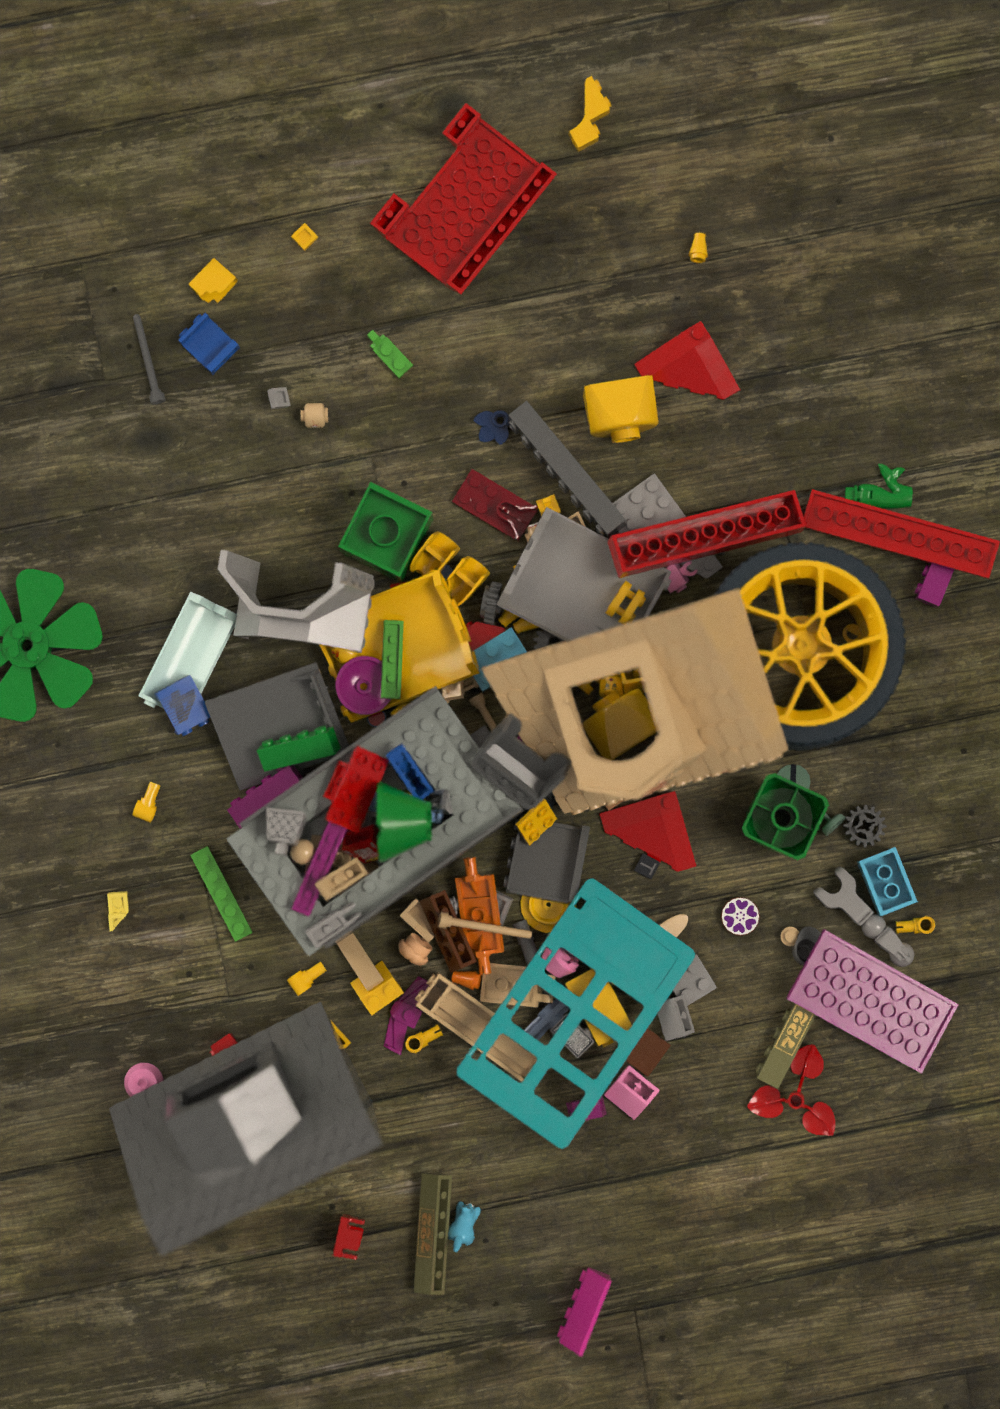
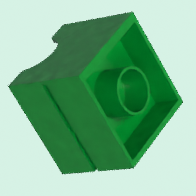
M370 482L338 548L341 554L402 583L414 556L417 554L434 520L433 513Z

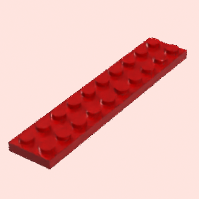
M813 489L804 514L805 529L985 579L990 578L1000 545L999 540Z

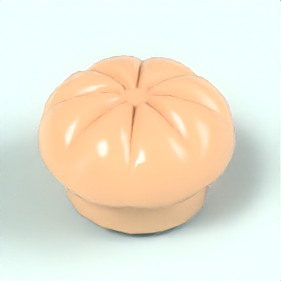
M411 933L406 940L401 939L398 943L400 954L412 964L422 966L428 962L427 956L433 948L421 936Z

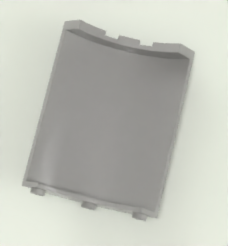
M546 507L497 602V606L563 640L570 641L600 632L599 628L607 630L623 625L618 622L621 616L615 613L610 617L605 612L625 580L632 584L630 588L632 592L636 593L640 589L645 592L644 597L647 598L642 607H637L634 611L636 616L632 622L647 618L662 590L668 589L671 583L669 579L671 571L662 567L618 578L608 546V538ZM625 596L620 607L626 609L631 600Z

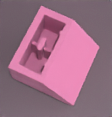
M627 1065L604 1096L635 1120L660 1090L630 1065Z

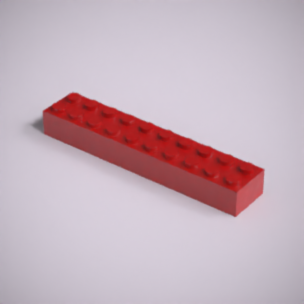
M792 490L612 535L608 540V546L618 578H623L801 533L805 529L806 523L796 492Z

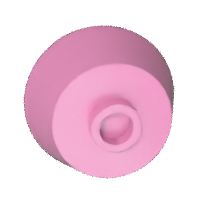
M547 947L542 955V958L544 960H546L549 954L551 953V950H549ZM559 948L545 969L555 977L561 978L576 971V968L579 966L577 963L579 959L565 949Z
M136 1064L126 1073L124 1080L126 1092L131 1097L154 1084L162 1082L163 1076L160 1070L152 1064Z

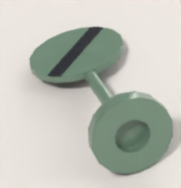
M786 765L777 773V775L807 789L810 787V776L806 769L800 765ZM825 813L824 818L827 823L822 829L825 836L831 834L846 817L839 813L830 818Z

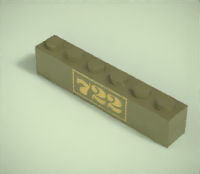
M790 1002L793 1004L790 1011L786 1010L782 1017L784 1023L781 1029L777 1028L772 1037L775 1039L773 1045H768L765 1050L764 1056L766 1058L764 1062H760L755 1070L757 1079L779 1089L816 1016L793 1002Z
M439 1173L421 1174L414 1292L440 1295L445 1292L452 1175Z

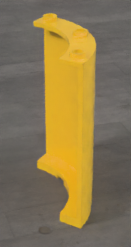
M440 570L370 597L371 607L368 610L367 616L368 627L365 629L364 635L365 646L362 648V653L357 654L358 657L370 656L382 661L384 620L404 621L401 699H391L378 712L420 697L435 686L440 689L480 673L476 654L474 651L471 652L469 646L471 638L455 598L451 599L447 592L449 586ZM320 645L329 664V673L332 677L334 676L336 681L337 674L344 664H340L332 655L331 646ZM365 683L360 684V688L362 690H366L367 685ZM343 705L340 706L343 716H347L351 723L373 715L356 714L349 711Z

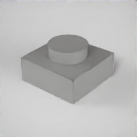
M286 387L267 390L271 409L291 406Z

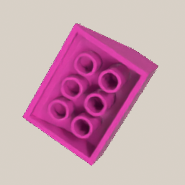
M587 1267L586 1271L582 1270L579 1281L582 1283L579 1289L575 1288L571 1298L574 1300L572 1308H567L564 1316L567 1321L565 1326H560L557 1337H560L559 1343L579 1356H582L611 1284L610 1275Z

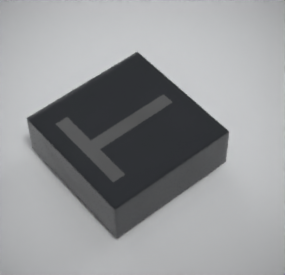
M643 853L634 871L652 879L660 862Z

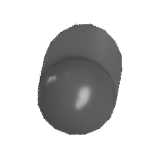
M804 927L797 936L792 955L795 961L804 966L821 935L817 929Z

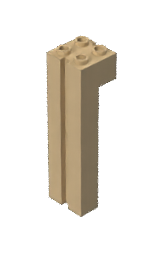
M438 972L437 975L432 974L426 982L429 985L425 991L421 989L415 997L417 1001L416 1006L473 1046L495 1013ZM504 1034L499 1035L486 1054L488 1058L521 1082L537 1060L533 1054Z

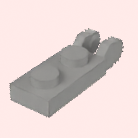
M353 902L340 910L338 909L305 931L316 949L345 931L351 924L362 917L360 912L355 913L348 920H345L343 917L344 914L355 907Z

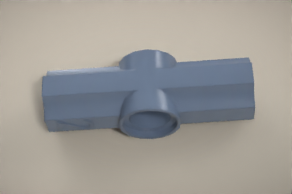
M555 999L553 1003L547 1004L537 1014L538 1017L524 1031L536 1040H539L549 1028L552 1029L563 1018V1015L569 1008Z

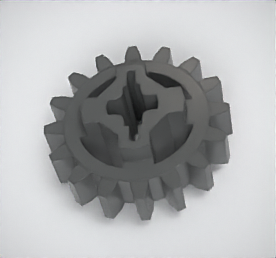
M864 805L862 810L857 806V812L850 810L851 817L845 818L848 821V824L843 825V827L848 828L845 835L850 834L849 841L855 839L856 846L860 842H862L863 847L867 846V842L874 846V840L880 842L881 840L878 836L885 835L881 831L882 828L887 827V825L882 824L885 817L880 818L881 811L875 813L874 806L870 810H868L867 805ZM864 813L871 814L875 819L867 818ZM857 816L858 822L856 826L852 827L853 820ZM862 821H864L865 823L873 822V824L867 827L868 831H866L865 829L857 830V828L863 825ZM878 825L877 832L873 836L872 830L874 826ZM855 833L863 834L866 839L859 838Z

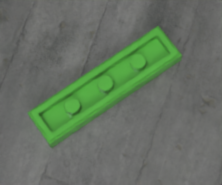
M384 620L380 699H401L404 621Z

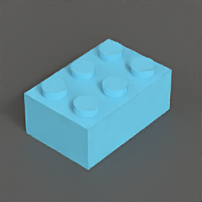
M512 627L474 650L480 673L473 677L481 691L485 692L491 688L482 670L483 667L527 652Z
M896 847L857 862L879 916L917 902Z

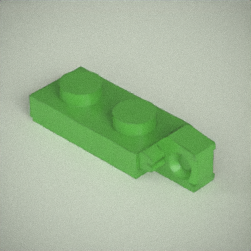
M373 330L367 334V337L373 342L370 346L373 352L398 379L413 367V364L384 335L379 337Z

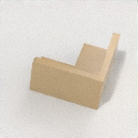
M415 899L403 911L400 917L429 943L435 936L420 902Z

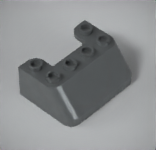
M510 713L493 729L472 760V767L525 809H533L565 779L572 761L562 753H553L546 760L540 757L515 737L521 731L522 723Z

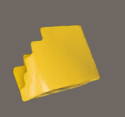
M213 258L189 283V286L207 303L212 300L219 303L238 280Z

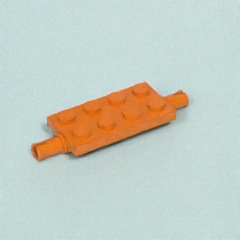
M476 857L463 858L466 876L455 878L460 918L501 926L494 874H478ZM462 927L471 950L478 959L479 975L492 973L489 956L493 953L504 952L502 934Z

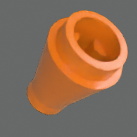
M477 971L453 972V983L471 990L479 989L482 975H479Z

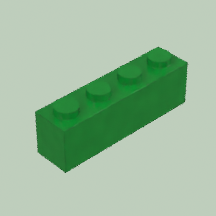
M321 726L312 732L304 730L297 733L296 736L284 735L276 741H273V739L265 740L257 749V753L265 772L335 755L341 747L333 726L328 728Z

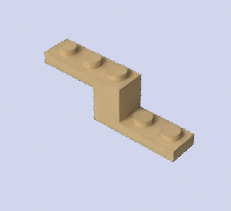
M356 857L318 881L315 886L327 901L333 896L341 895L377 870L379 866L376 861L363 863Z

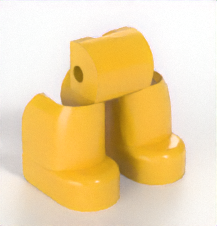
M439 531L432 533L414 556L410 564V571H416L422 576L437 570L441 572L447 563L458 553L460 548L445 534ZM464 557L446 580L449 586L447 592L450 598H455L457 605L460 606L473 595L490 575V572L473 557Z

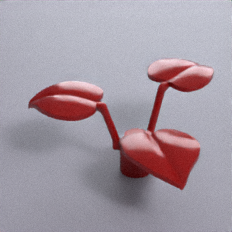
M810 1044L797 1051L791 1063V1070L794 1074L801 1075L797 1091L791 1092L788 1099L780 1098L779 1090L767 1085L759 1088L754 1093L747 1108L754 1114L765 1118L779 1116L783 1112L781 1102L789 1103L790 1107L794 1109L806 1108L809 1111L803 1115L804 1128L815 1135L833 1136L836 1123L831 1107L824 1102H816L811 1108L809 1105L804 1104L805 1098L801 1092L805 1076L810 1079L816 1078L823 1071L824 1062L817 1047L814 1044Z

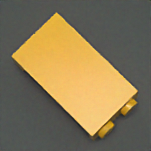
M591 969L564 984L576 996H581L595 976V971ZM607 982L594 1001L593 1007L628 1031L632 1024L610 983ZM585 1020L597 1046L602 1045L604 1048L613 1043L611 1037Z

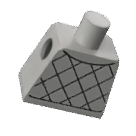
M267 808V840L271 843H276V855L286 856L288 845H298L307 819L305 812Z

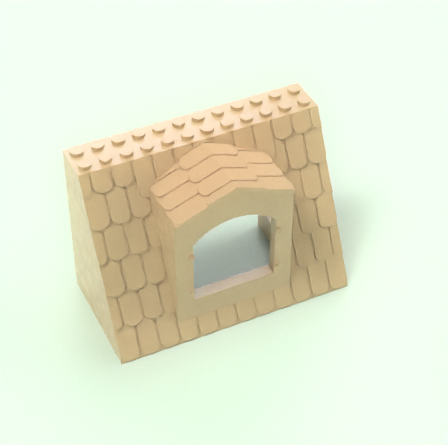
M739 588L567 642L565 640L531 650L482 668L485 677L495 691L508 715L512 713L521 721L522 729L518 734L524 744L544 760L553 753H562L572 761L565 779L552 791L555 800L564 814L572 812V815H576L585 810H594L603 805L609 806L621 800L640 799L657 790L660 792L669 789V787L685 785L691 781L697 782L709 776L710 778L716 777L727 771L730 773L739 770V768L755 766L761 762H771L776 758L782 757V753L788 750ZM639 667L642 676L641 680L647 692L659 735L646 752L634 759L613 761L598 757L584 734L570 687Z

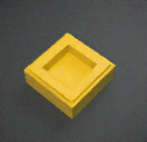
M304 223L291 235V238L305 251L318 239V236Z

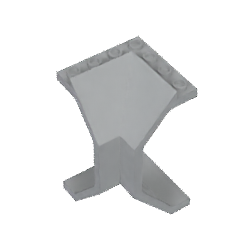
M221 550L218 570L239 596L233 636L243 639H249V637H268L301 641L362 653V648L365 646V629L368 627V610L371 607V590L374 588L373 575L345 564L336 563L332 588L306 609L296 611L262 607L256 597L260 562L230 551Z

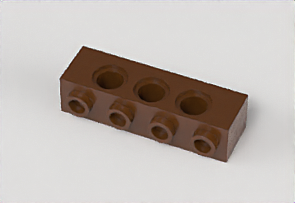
M443 890L419 901L450 973L477 962L462 927L451 926L446 929L438 927L440 912L449 913L452 918H457L446 891Z

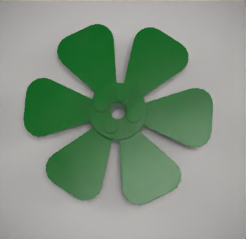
M25 569L16 578L22 622L16 623L0 590V636L4 637L3 642L0 643V668L8 661L12 663V666L0 682V717L19 722L31 720L37 712L31 669L37 668L52 701L56 706L64 709L74 706L93 684V675L88 668L51 654V648L94 650L99 647L103 639L102 629L95 609L90 604L84 602L77 603L47 628L43 629L41 627L62 596L64 582L54 573L36 569ZM25 641H31L32 647L28 651L23 649Z

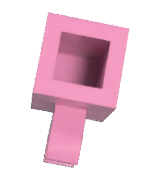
M687 561L683 567L679 563L666 567V569L671 571L669 576L671 583L668 587L670 593L673 591L679 593L687 587L685 584L689 581L687 576H693L698 572L697 569L692 572L688 570L687 567L692 561Z

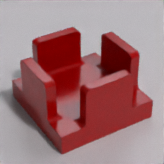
M343 1214L340 1220L333 1256L357 1260L358 1254L345 1252L343 1249L359 1250L364 1229L351 1226L349 1222L364 1225L365 1219Z

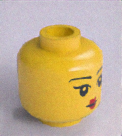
M615 673L601 678L599 695L602 698L616 690L620 696L624 695L620 674Z

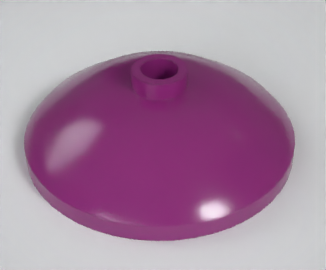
M359 656L346 662L339 670L335 682L336 694L342 705L349 711L360 715L373 714L382 710L391 700L380 699L382 661L370 656ZM365 683L367 689L362 690L360 684Z

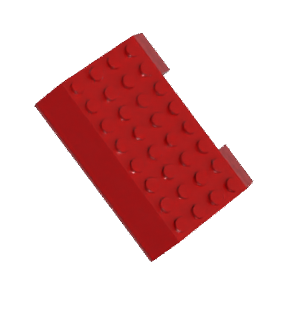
M465 103L442 132L447 140L456 148V151L409 208V204L393 193L370 222L389 243L443 285L462 295L557 175L556 172L543 162L539 164L481 119V114L467 103Z

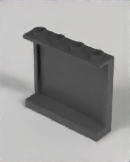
M554 822L551 827L540 835L537 841H534L529 846L515 825L514 830L518 831L517 837H512L510 848L514 849L513 857L509 856L507 868L511 869L509 876L505 875L503 887H507L506 893L569 905L579 890L590 827L582 826L581 828Z

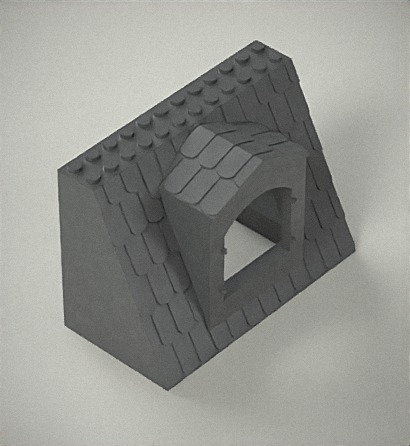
M321 1002L313 1004L307 1009L293 1014L289 1018L109 1108L142 1220L161 1256L382 1145L373 1102Z

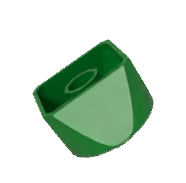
M775 773L769 774L760 785L747 811L742 826L744 835L775 853L795 860L802 859L810 848L829 807V803L826 797ZM781 809L788 811L791 817L789 824L783 827L779 826L774 818L775 812Z

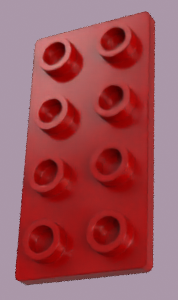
M356 746L349 764L339 760L323 796L332 801L326 820L358 833L389 760L359 746Z

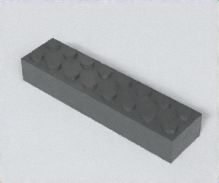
M527 400L508 415L510 429L515 435L518 433L521 435V442L528 450L530 448L533 450V456L539 464L544 463L546 465L545 468L548 475L552 479L556 478L558 480V486L565 494L567 492L570 494L573 505L577 509L580 507L583 510L584 518L589 523L593 522L595 524V531L598 534L610 539L612 535H615L626 526V519Z

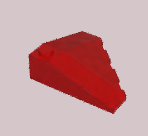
M701 321L634 364L641 376H652L653 381L664 383L663 386L675 389L682 387L700 395H705V393L716 395L717 399L725 400L740 391L723 357Z
M675 791L600 813L604 831L610 836L615 835L621 838L623 843L634 849L639 848L648 853L647 856L659 862L663 861L672 866L671 869L677 872L696 867Z

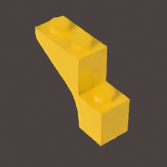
M592 76L588 77L585 81L584 118L577 127L569 131V137L578 152L598 142L599 129L596 124L592 125L591 123L610 113L609 107H611V104L606 96H602L600 92L602 90L598 80L594 81Z

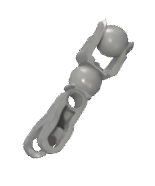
M838 866L835 869V875L841 882L840 891L836 894H829L823 888L818 887L813 891L814 895L825 907L842 909L859 927H862V932L865 936L875 939L874 942L889 953L893 964L899 967H906L911 964L915 955L913 948L909 944L901 942L891 928H886V922L881 916L873 914L874 912L856 894L855 879L845 869Z

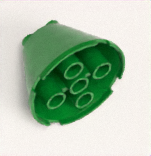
M378 783V854L380 863H384L419 845L432 841L431 802L424 801L385 783Z

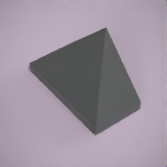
M436 790L426 796L425 801L431 802L432 813L453 815L448 790Z

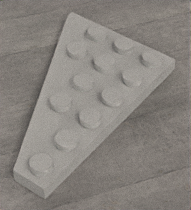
M655 473L613 503L626 519V526L618 533L686 517ZM714 555L690 560L692 563L687 567L690 571L697 569V574L705 579H708L723 568ZM686 562L679 563V565L683 566Z

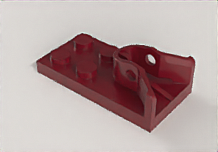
M471 469L452 500V503L517 542H519L538 510L537 505L533 506Z

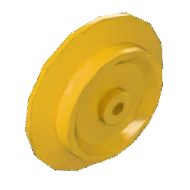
M522 896L520 901L521 913L524 919L527 920V923L532 928L544 933L552 931L569 906L567 904Z

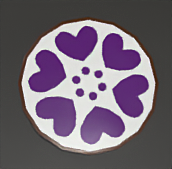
M736 897L725 903L720 917L722 925L728 932L733 935L743 936L755 930L759 924L760 914L758 907L753 901L744 897Z

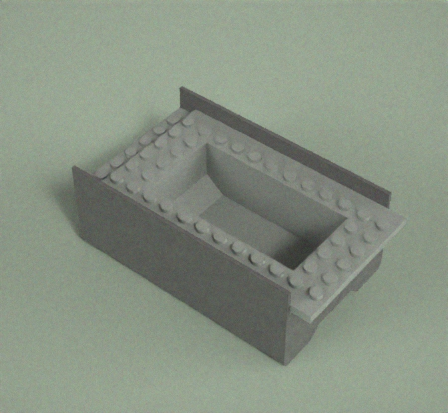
M436 686L239 823L243 828L227 838V841L308 956L323 946L326 948L333 947L523 813V809L517 802L472 767V760L475 754L490 735L487 727L484 725L469 735ZM402 743L434 791L442 789L449 791L453 815L444 814L442 824H431L432 841L419 845L384 863L376 860L379 868L341 895L337 894L326 901L320 893L310 917L292 910L291 908L306 875L304 873L305 865L298 864L292 859L290 854L292 845H288L286 856L275 854L276 843H271L267 840V808L305 812L307 819L300 839L311 841L312 835L322 836L328 824L326 816L332 804L331 800L323 796L338 761L349 764L356 746L387 759L385 755ZM388 762L380 783H385L396 789H406L396 775L395 769ZM353 902L355 907L344 914L343 917L345 920H348L352 915L359 912L362 917L351 924L345 931L316 949L305 931L338 909L340 910Z

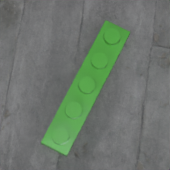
M207 846L190 855L235 942L252 934L253 931L209 847Z

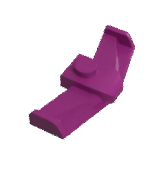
M419 976L397 1002H394L390 1010L391 1014L384 1047L399 1055L402 1053L407 1026L414 1029L423 1012L417 1008L415 997L421 989L425 991L429 985L426 983L427 980Z

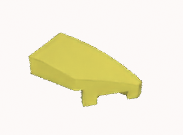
M128 891L108 892L107 894L110 931H113L129 912Z

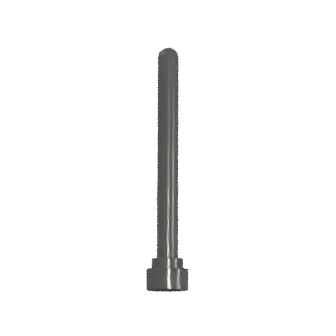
M135 314L133 320L151 387L150 403L151 405L160 404L166 401L165 395L158 387L141 316Z

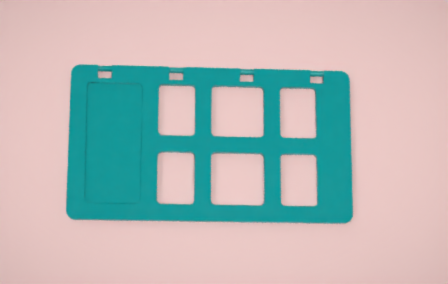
M588 879L582 885L575 898L458 1066L457 1076L556 1147L566 1148L694 960V950L597 880ZM581 897L586 902L579 910L574 906ZM547 947L551 950V953L544 960L540 956ZM559 948L565 949L595 971V976L581 996H576L545 973V968ZM607 982H611L643 1006L642 1011L628 1031L593 1007L594 1001ZM534 985L539 986L570 1009L569 1014L547 1045H543L511 1021L512 1016ZM511 998L517 1001L512 1010L506 1007ZM582 1019L587 1020L618 1043L617 1048L594 1080L560 1056V1051ZM500 1034L509 1037L537 1059L521 1083L515 1081L485 1058ZM478 1048L482 1051V1054L475 1061L471 1056ZM549 1068L554 1069L585 1092L584 1097L570 1117H566L534 1094V1089Z

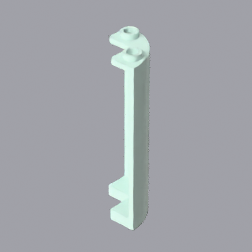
M190 592L139 694V697L145 699L144 703L153 708L156 705L163 708L154 693L187 675H191L201 694L235 627L237 614L200 595Z

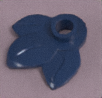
M499 410L494 413L484 411L474 418V422L482 426L479 432L480 442H489L495 439L499 445H502L509 436L507 428L509 416L505 411ZM502 417L504 422L502 424L497 423V418Z

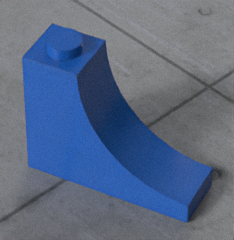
M402 743L385 755L395 769L396 775L411 795L424 799L434 792Z

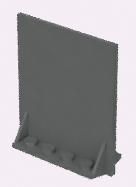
M316 662L205 701L240 791L261 784V780L268 775L273 777L278 773L276 769L265 772L263 770L257 749L265 740L273 739V741H276L284 735L292 737L304 730L312 732L321 726H326V728L333 726L341 747L335 755L294 764L297 770L332 759L349 747L335 706L327 690L328 686L325 685Z

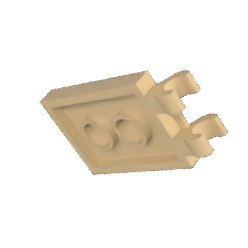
M490 963L492 973L485 975L483 973L480 1002L502 1004L526 969L525 966ZM548 975L555 980L554 975ZM534 985L520 1006L538 1007L539 1002L553 1003V996L542 994L543 989ZM511 998L508 1005H515L517 1001Z

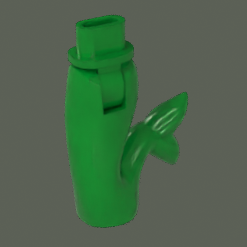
M878 464L887 487L893 493L874 484H861L858 488L857 485L845 487V498L882 509L911 508L912 487L902 485L897 481L899 476L905 471V468L902 467L891 470L884 464Z

